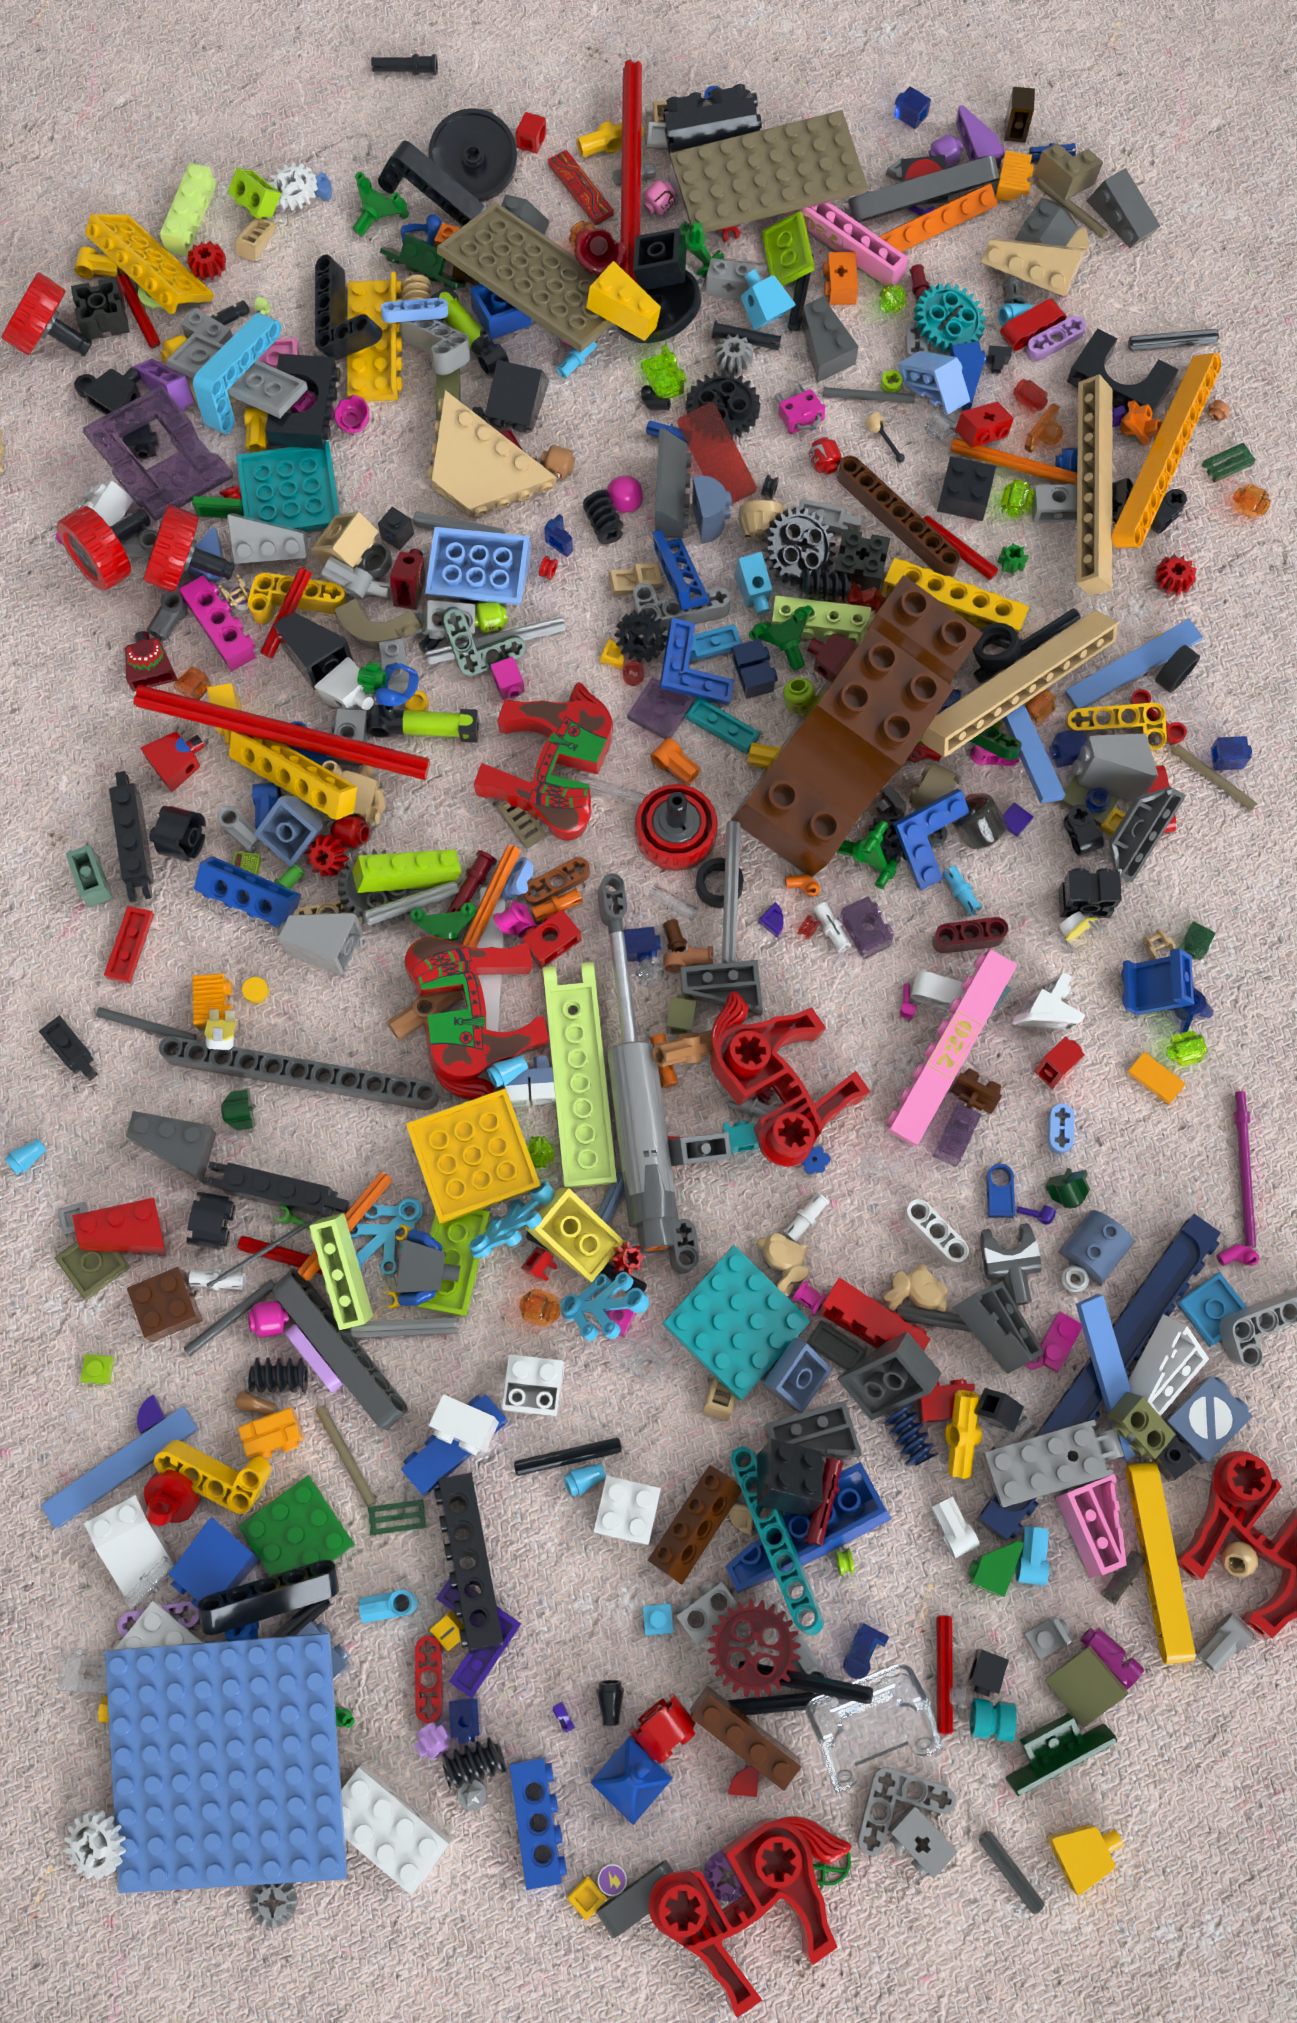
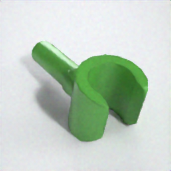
M279 1206L281 1210L286 1211L284 1218L274 1216L282 1224H289L291 1222L302 1225L307 1222L293 1215V1212L285 1206Z

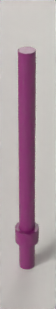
M1237 1091L1235 1092L1236 1112H1234V1124H1237L1245 1246L1255 1248L1256 1233L1248 1133L1250 1112L1247 1111L1246 1092Z

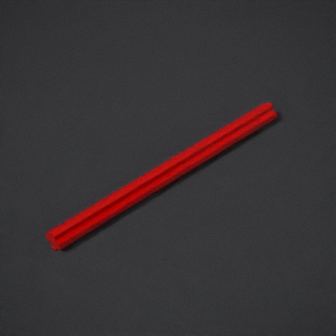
M630 59L625 61L623 68L620 242L625 244L627 255L620 268L638 284L633 272L635 237L640 236L642 64L640 61L633 62Z
M138 685L136 688L134 705L139 708L426 780L431 761L429 758Z

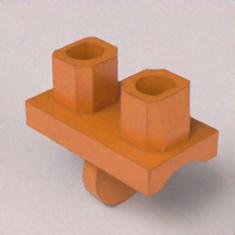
M1135 400L1128 402L1129 412L1127 416L1121 419L1120 431L1125 436L1135 435L1143 446L1150 445L1152 437L1157 436L1162 422L1159 418L1151 420L1153 413L1148 404L1139 406Z

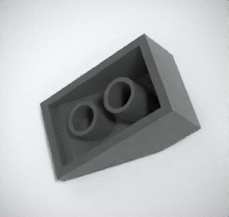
M907 1331L881 1345L841 1374L837 1380L869 1419L873 1420L930 1394L942 1373Z

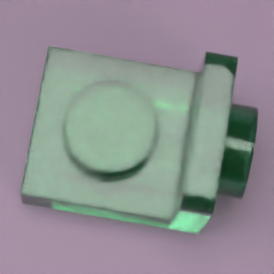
M1193 921L1178 949L1180 948L1190 954L1192 959L1201 961L1207 954L1208 947L1216 933Z

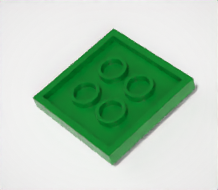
M309 1475L238 1526L270 1576L322 1560L334 1561L356 1545Z

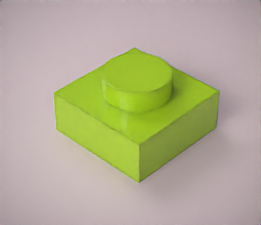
M85 1354L80 1382L110 1385L114 1357Z

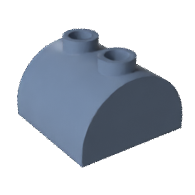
M709 476L693 477L692 506L702 544L718 538L723 532L725 519L731 518L729 506L732 505L730 491H725V488L718 480Z
M285 795L277 800L254 832V835L292 867L322 829L323 822L310 805L296 797Z
M1090 1210L1059 1249L1058 1253L1075 1266L1083 1268L1088 1276L1101 1286L1134 1244V1240L1129 1232L1117 1221L1102 1212Z
M793 1338L775 1366L766 1372L765 1380L762 1384L783 1403L797 1412L803 1413L832 1368L806 1342Z

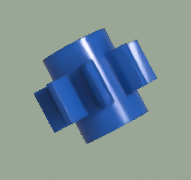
M1063 448L1062 454L1056 456L1055 467L1077 473L1078 448Z

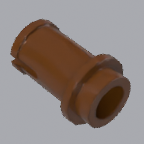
M677 919L668 920L662 925L669 942L667 947L672 953L673 951H684L687 940L682 936Z

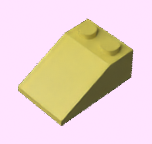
M558 1188L554 1193V1198L538 1211L543 1220L537 1227L530 1229L528 1226L525 1227L544 1247L591 1283L606 1266L609 1259L616 1254L613 1247H621L623 1242H625L569 1188Z

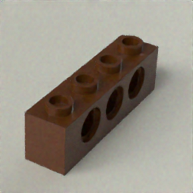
M709 1464L647 1561L682 1585L742 1492L740 1486L728 1475Z

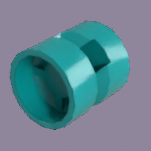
M973 1698L970 1711L971 1737L989 1739L993 1735L995 1740L1013 1742L1017 1724L1015 1703L998 1701L994 1706L990 1700Z

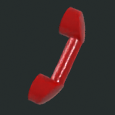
M1138 689L1132 694L1130 704L1150 703L1151 695L1144 689ZM1149 708L1146 716L1151 721H1156L1158 713L1153 708ZM1166 721V741L1171 744L1182 742L1187 734L1186 727L1179 722L1169 724Z

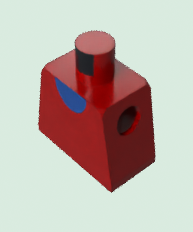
M173 732L142 746L140 749L172 793L199 769L200 764L194 754L203 749L205 745L198 735L185 742L178 732Z

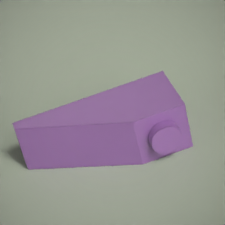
M960 105L955 123L969 161L994 155L997 168L999 169L1005 152L1003 145L999 143L997 135L964 105Z
M152 358L132 367L140 374L142 382L161 404L173 411H181L187 405L194 403L185 375L168 368Z

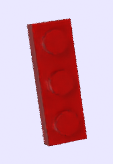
M127 906L104 973L106 979L131 984L154 917L152 911Z

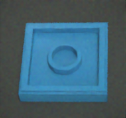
M1220 1272L1176 1302L1177 1306L1208 1347L1213 1346L1222 1339L1219 1330L1222 1318L1247 1308Z

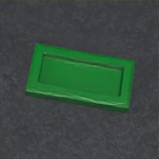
M193 496L192 504L197 515L200 517L228 518V514L231 513L244 516L243 505L240 499Z

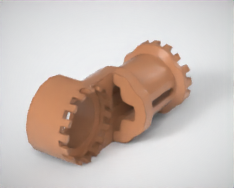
M688 946V952L673 951L672 954L671 951L669 954L666 952L663 955V969L670 973H680L681 967L713 964V958H711L713 957V946H709L708 949Z

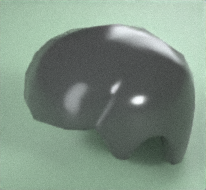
M374 543L362 554V560L357 567L368 572L373 579L383 577L392 566L391 553L384 544Z

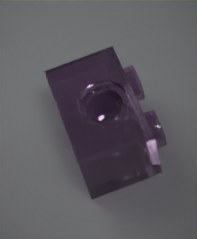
M869 896L842 908L839 918L863 960L891 946L894 936L892 928L888 923L885 924L883 922L878 904L872 902ZM869 923L873 925L874 929L866 930L862 924Z
M957 1103L932 1156L957 1167L982 1114Z

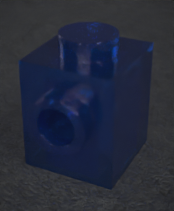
M909 86L904 93L901 92L897 96L894 116L916 129L928 116L931 99Z
M1084 730L1076 732L1063 731L1055 735L1052 744L1049 746V755L1052 760H1055L1057 768L1073 765L1080 754L1081 747L1087 741Z
M1247 736L1219 737L1210 748L1214 771L1243 769L1252 758V747L1248 745Z
M654 926L624 930L628 962L648 963L653 959H657V950H661L660 934L655 935Z
M480 1698L449 1701L450 1737L458 1738V1743L475 1742V1736L482 1734Z

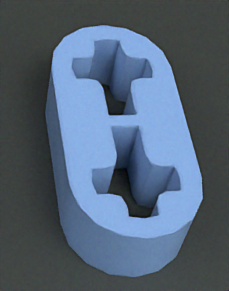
M1063 1103L1055 1105L1048 1116V1147L1053 1153L1060 1155L1068 1152L1074 1142V1111L1070 1106ZM1059 1111H1063V1115L1067 1116L1062 1126H1060V1118L1055 1117ZM1060 1132H1062V1140L1067 1141L1062 1148L1059 1147L1058 1142H1054L1059 1137Z

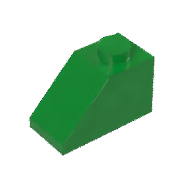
M1015 1541L979 1556L977 1561L973 1559L967 1575L971 1577L969 1584L998 1597H1005L1024 1543Z

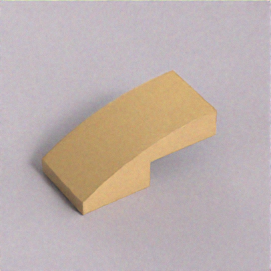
M658 563L635 564L633 569L610 570L608 575L613 596L633 594L635 586L640 583H648L653 588L662 586Z

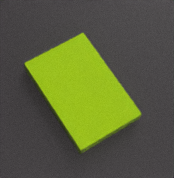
M800 210L761 231L770 276H775L782 286L815 270L804 214Z

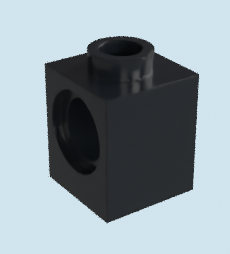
M977 1649L967 1683L974 1685L973 1691L988 1697H990L991 1692L999 1694L1009 1659Z

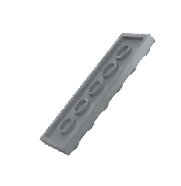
M194 332L166 360L168 368L194 379L195 374L224 345ZM256 360L227 392L228 395L281 418L308 388L305 381Z

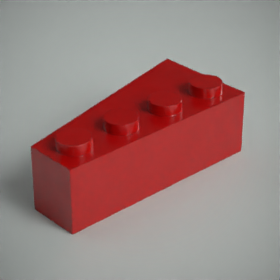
M840 1277L818 1312L821 1316L876 1349L907 1331L923 1351L931 1339L926 1336L927 1332L914 1324L911 1326L898 1313L886 1309L876 1300L865 1295Z

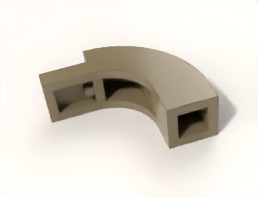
M356 598L335 608L340 623L350 635L363 646L374 650H380L379 642L402 639V637L410 636L422 628V623L413 610L390 621L377 623L368 619L364 607Z

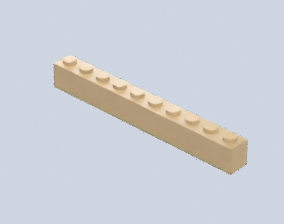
M1100 374L1078 382L1076 583L1089 596L1112 590V388Z
M1097 610L1084 616L1081 620L1066 628L1063 632L1051 638L1048 642L1033 650L1030 654L935 716L923 734V744L945 758L1116 642L1118 622Z

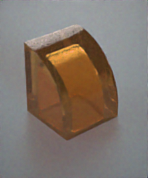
M192 666L173 685L176 690L186 697L200 700L208 691L207 687H212L207 675Z

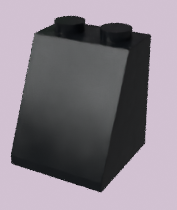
M497 360L485 417L490 421L491 425L497 427H504V424L513 426L512 429L524 433L526 429L533 431L549 385V379L540 369Z
M295 612L289 616L282 617L278 623L274 624L283 650L314 690H316L314 686L345 658L349 657L353 661L348 642L344 637Z

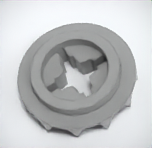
M291 1883L257 1885L252 1891L249 1903L252 1918L256 1919L261 1926L272 1929L286 1924L296 1911L297 1893ZM272 1889L277 1900L285 1901V1903L275 1908L274 1916L271 1907L262 1904V1902L270 1899Z

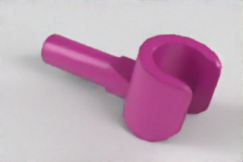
M905 983L903 984V1003L900 1009V1016L912 1020L917 1006L909 1003L910 984Z

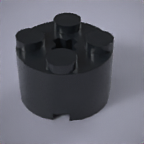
M162 806L156 826L150 831L149 839L151 842H154L158 854L188 862L190 858L195 859L199 855L204 845L206 834H202V826L206 827L205 818L198 812L174 806Z
M198 1191L196 1195L200 1200H194L191 1208L187 1230L193 1232L192 1238L187 1237V1244L220 1250L222 1246L227 1247L231 1233L228 1231L227 1224L228 1220H234L236 1205L231 1201V1197Z

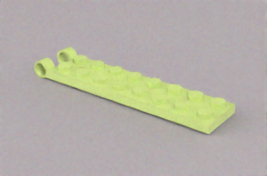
M594 962L581 963L583 983L558 985L556 966L543 967L564 1188L569 1189L617 1183ZM576 1007L578 1012L575 1015H571L568 1013V1009Z

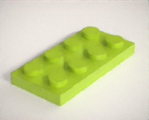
M478 1210L442 1224L439 1223L435 1212L430 1235L442 1245V1251L446 1252L444 1264L460 1266L458 1282L442 1280L441 1291H437L434 1298L414 1307L467 1317L480 1257L473 1258L470 1254L469 1244L475 1237L486 1232L490 1211Z

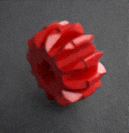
M210 240L207 244L201 241L199 246L193 245V250L188 251L187 262L192 273L203 281L207 278L213 281L214 276L221 277V271L226 270V256L219 244H213Z
M1173 554L1170 558L1165 557L1162 559L1161 563L1157 565L1154 582L1160 583L1158 586L1159 590L1166 589L1167 595L1174 592L1177 597L1181 592H1188L1190 587L1194 585L1197 568L1191 567L1192 560L1186 562L1184 555L1177 558Z
M329 834L317 836L309 845L311 850H307L304 854L310 857L306 864H313V873L320 872L321 877L329 875L333 877L338 875L341 869L346 868L343 862L349 859V857L344 855L348 848L340 846L342 839L334 840V836Z

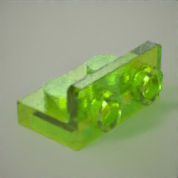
M667 345L662 346L661 354L641 361V369L658 398L670 399L684 394V383L687 382L686 375L683 369L679 370L676 356L673 351H669Z

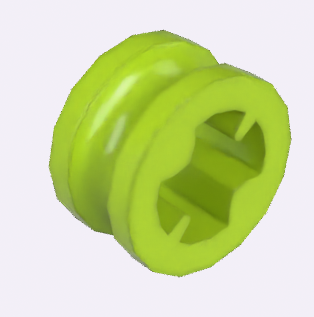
M896 370L886 371L882 376L881 389L884 392L898 393L902 385V375Z
M846 1548L845 1552L836 1550L835 1556L840 1576H843L847 1571L850 1574L855 1573L850 1548Z

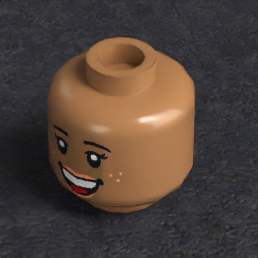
M552 445L548 451L543 450L540 464L544 465V468L557 478L565 479L567 475L571 476L576 458L572 457L571 450Z

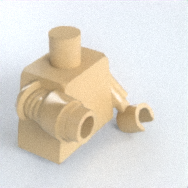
M328 760L324 762L322 767L357 786L354 813L350 815L363 818L368 826L372 825L373 819H375V824H379L380 817L386 810L384 793L379 788L378 782L372 779L375 768L362 764L357 774L348 770L342 772L339 765L334 761Z

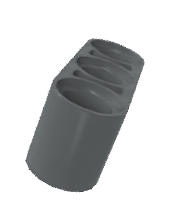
M667 1860L652 1868L625 1888L622 1893L614 1896L596 1911L612 1939L649 1914V1897L653 1886L662 1876L674 1872Z

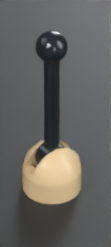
M880 412L870 415L865 421L866 427L873 433L879 432L896 455V461L899 463L903 462L905 459L904 454L899 453L883 430L885 427L884 417Z

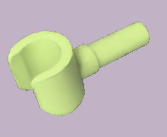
M262 297L256 298L254 303L255 310L260 311L259 313L263 315L268 314L271 308L267 299Z

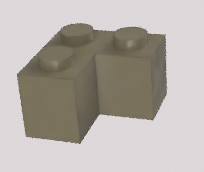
M1057 143L1042 151L1034 173L1063 200H1066L1095 184L1103 161L1089 149L1072 156Z

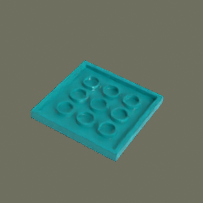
M326 441L325 449L287 447L236 455L244 517L308 532L326 529L335 515H340L329 441Z
M733 1245L661 1324L740 1401L783 1354L793 1338H797L811 1321Z

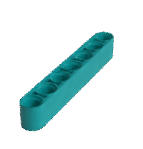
M738 1447L731 1454V1465L793 1622L806 1635H816L822 1630L824 1619L780 1510L772 1509L769 1517L765 1519L760 1518L761 1511L767 1507L757 1505V1492L750 1493L752 1484L757 1482V1456L748 1447ZM751 1457V1462L747 1467H740L742 1459ZM776 1533H782V1540L776 1545H771L772 1536ZM791 1559L793 1561L791 1569L785 1572L781 1571L782 1563L785 1560ZM797 1586H803L804 1590L801 1597L792 1598L793 1589ZM807 1613H814L813 1623L809 1626H803V1617Z

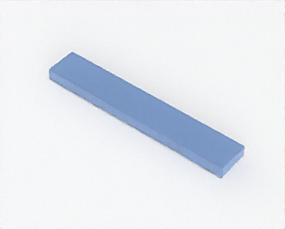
M1187 619L1066 689L1065 695L1075 709L1086 708L1169 660L1183 645H1187L1190 648L1200 642L1203 636L1192 621Z
M1023 704L1002 718L1009 735L1021 742L1022 746L1019 757L1040 804L1063 800L1065 792L1029 713Z
M1096 1294L1075 1305L1107 1414H1109L1126 1392H1132L1104 1296ZM1118 1435L1125 1455L1120 1458L1128 1460L1136 1456L1129 1448V1441Z
M182 1406L47 1500L41 1507L53 1527L58 1529L154 1462L155 1456L170 1441H184L197 1432L199 1428L186 1408Z

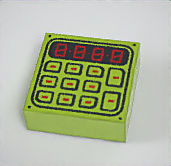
M235 852L233 865L258 875L261 856L260 854Z

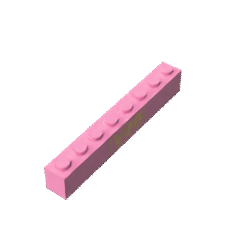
M830 202L783 213L788 217L800 210L804 214L806 228L809 233L836 252H855L856 266L890 290L905 276L908 260L906 255Z
M991 949L984 954L980 953L973 964L976 968L973 975H968L961 985V989L964 990L960 998L955 997L948 1009L951 1012L947 1021L943 1019L938 1026L936 1033L939 1036L935 1043L930 1042L923 1054L926 1056L925 1061L922 1065L918 1064L911 1075V1078L914 1080L910 1088L906 1086L898 1099L901 1101L897 1111L893 1109L886 1120V1123L889 1124L886 1131L911 1146L919 1144L1017 967L1016 963Z

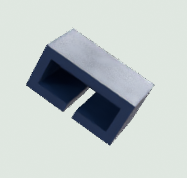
M761 639L733 646L732 660L746 699L774 692L775 682L778 681L775 668L770 667V653L767 646L763 647Z

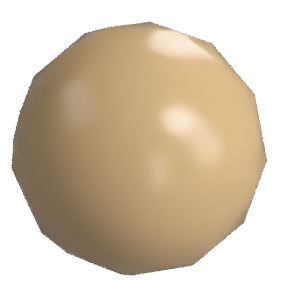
M1243 1541L1231 1542L1224 1547L1221 1553L1223 1568L1234 1577H1247L1255 1572L1258 1566L1256 1551Z

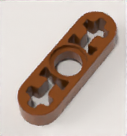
M576 857L528 882V891L524 893L525 901L531 906H537L551 900L550 897L558 896L586 881L590 875L589 863L584 858ZM574 867L583 868V873L574 872ZM565 871H567L568 875H570V881H568V877ZM560 876L563 878L564 883L560 887H553L550 884L551 878ZM544 882L546 883V888L549 891L548 893H546V889H543L542 883ZM534 889L536 892L540 891L539 897L536 898L534 895L530 896L531 890Z

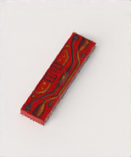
M567 150L548 159L549 167L594 225L614 216L613 208Z

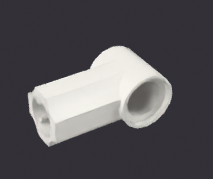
M953 1497L931 1507L944 1533V1542L954 1559L980 1547L974 1530L970 1524H966Z

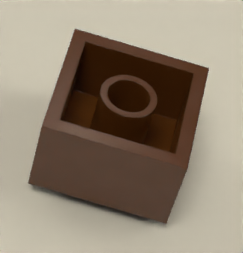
M179 1267L127 1288L143 1336L150 1342H155L203 1321L194 1294L189 1286L190 1283L186 1272Z

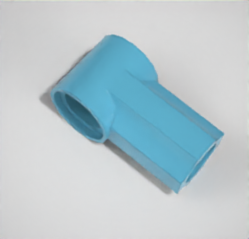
M1023 1527L1022 1542L1024 1545L1016 1567L1017 1582L1039 1586L1047 1585L1049 1577V1561L1046 1560L1048 1529Z
M397 1590L395 1592L359 1598V1613L362 1623L409 1616L418 1607L417 1595L410 1590ZM401 1595H406L409 1599V1607L405 1611H401L397 1605Z

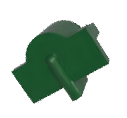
M250 1088L231 1091L221 1104L223 1121L235 1130L255 1127L253 1110L256 1108V1105L252 1104Z
M1067 1168L1065 1174L1050 1177L1045 1187L1052 1200L1062 1204L1065 1208H1076L1084 1202L1090 1191L1086 1181L1088 1173L1086 1170L1072 1172L1070 1168Z

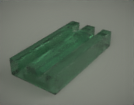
M1243 442L1204 460L1202 466L1208 469L1207 473L1209 476H1213L1212 481L1215 483L1254 465L1256 460ZM1239 452H1243V454L1236 457H1232L1217 466L1213 465Z
M423 1499L368 1507L370 1536L427 1528ZM419 1506L418 1512L375 1517V1512ZM420 1517V1523L376 1528V1523Z

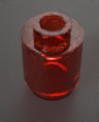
M1022 379L1014 388L1013 395L1016 396V400L1032 412L1041 411L1048 403V393L1031 380Z

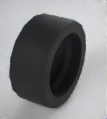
M993 623L979 630L983 634L973 647V652L980 667L990 671H999L1015 663L1019 658L1021 647L1018 634L1012 626L1006 623ZM1005 639L1011 643L1005 651L999 654L989 655L982 651L993 640Z
M1183 645L1163 666L1155 682L1169 693H1172L1192 672L1200 660V655L1187 645Z
M719 857L710 859L702 864L696 877L697 895L702 902L714 908H724V895L719 896L710 893L706 889L705 879L713 871H725V858ZM740 868L738 878V899L742 894L744 882L742 870Z

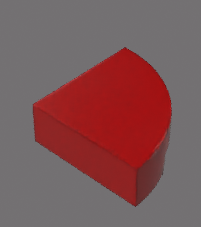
M753 1766L742 1769L732 1779L728 1794L757 1797L759 1771Z

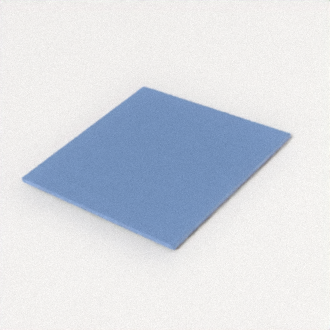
M330 1633L105 1651L115 1826L121 1825V1829L118 1831L119 1836H125V1840L120 1843V1846L126 1849V1852L120 1855L123 1862L117 1866L119 1893L345 1880L348 1878Z

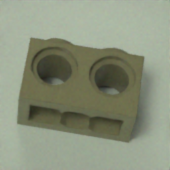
M1126 1392L1107 1415L1108 1419L1114 1424L1113 1430L1121 1437L1126 1438L1130 1443L1129 1448L1140 1457L1145 1455L1156 1459L1176 1435L1147 1400L1137 1394Z

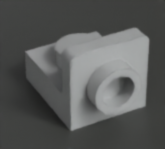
M1056 1616L1049 1617L1023 1634L1038 1660L1043 1659L1062 1646L1072 1643L1069 1637L1071 1631L1063 1619L1059 1620Z

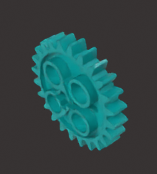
M947 282L945 287L938 283L936 288L931 285L928 291L924 290L913 310L916 313L913 320L918 321L915 328L922 329L919 336L927 337L926 344L933 342V349H936L937 346L941 347V353L946 349L950 353L952 345L978 342L986 328L983 324L986 317L981 316L984 309L977 308L980 301L973 302L974 294L967 296L966 288L959 291L958 284L951 288L949 282ZM958 307L962 308L957 312L955 316H953L948 321V323L942 330H938V328L943 324V322L948 320L949 317Z

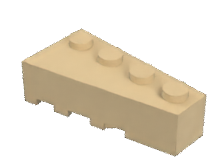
M992 238L989 240L981 263L1065 296L1071 288L1087 249Z

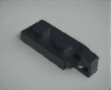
M60 1015L39 1030V1033L64 1064L75 1074L81 1071L89 1081L98 1075L89 1064L94 1060L91 1056L92 1054Z

